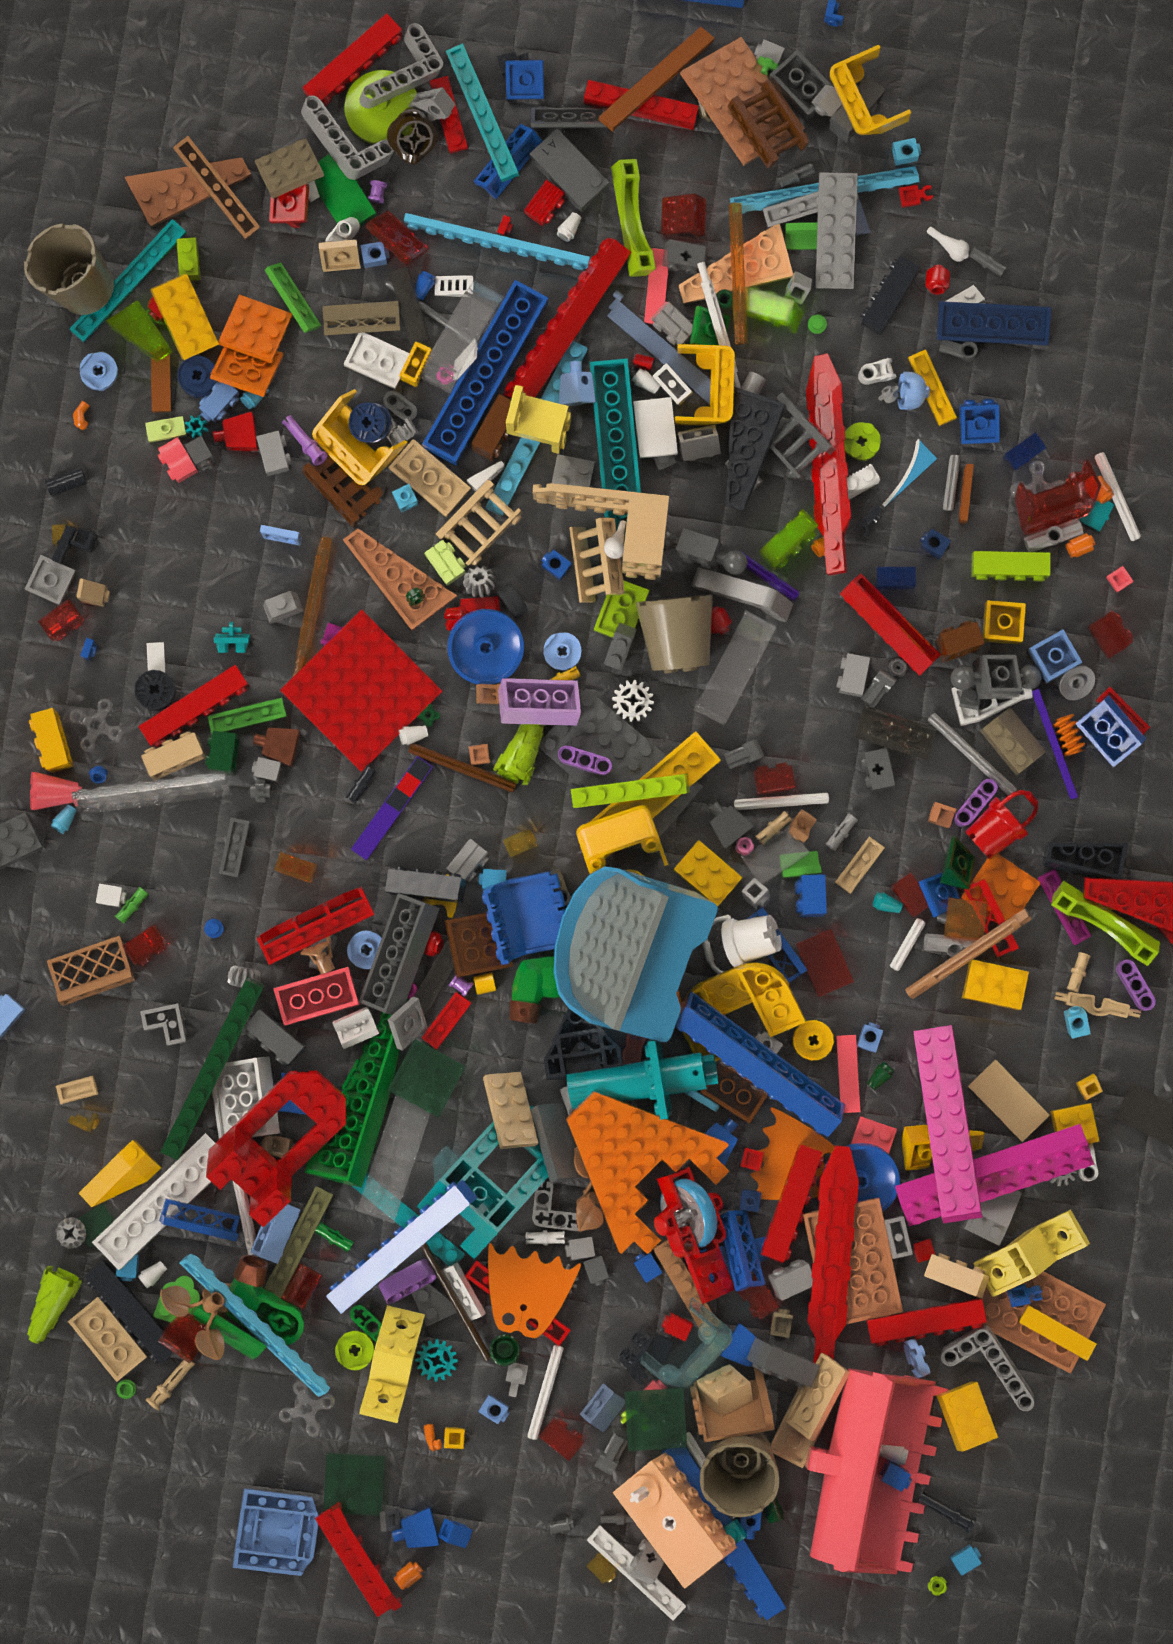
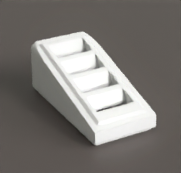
M435 276V296H473V276ZM441 281L444 282V291H440ZM448 282H452L451 291H448ZM456 282H459V290H455ZM463 282H467L466 290H463Z
M500 461L467 479V483L477 491L488 479L492 481L505 468L504 463Z

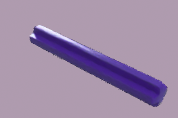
M745 554L747 558L746 568L792 601L797 599L799 592Z

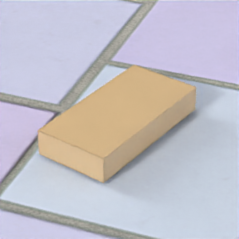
M94 1076L56 1086L60 1104L99 1094Z

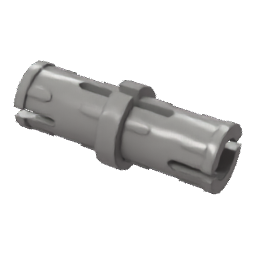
M848 813L840 826H836L834 834L825 843L826 846L836 851L843 839L849 836V831L858 820Z

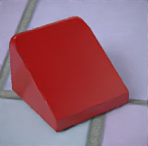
M636 354L633 360V367L646 369L650 372L654 358Z
M931 1238L912 1244L917 1263L929 1260L932 1254L935 1255Z

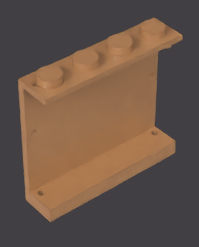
M754 1368L755 1380L749 1381L751 1383L753 1401L722 1417L718 1416L700 1399L695 1378H692L693 1386L690 1387L692 1398H694L692 1399L694 1410H697L695 1411L699 1435L703 1434L704 1442L775 1430L762 1371Z

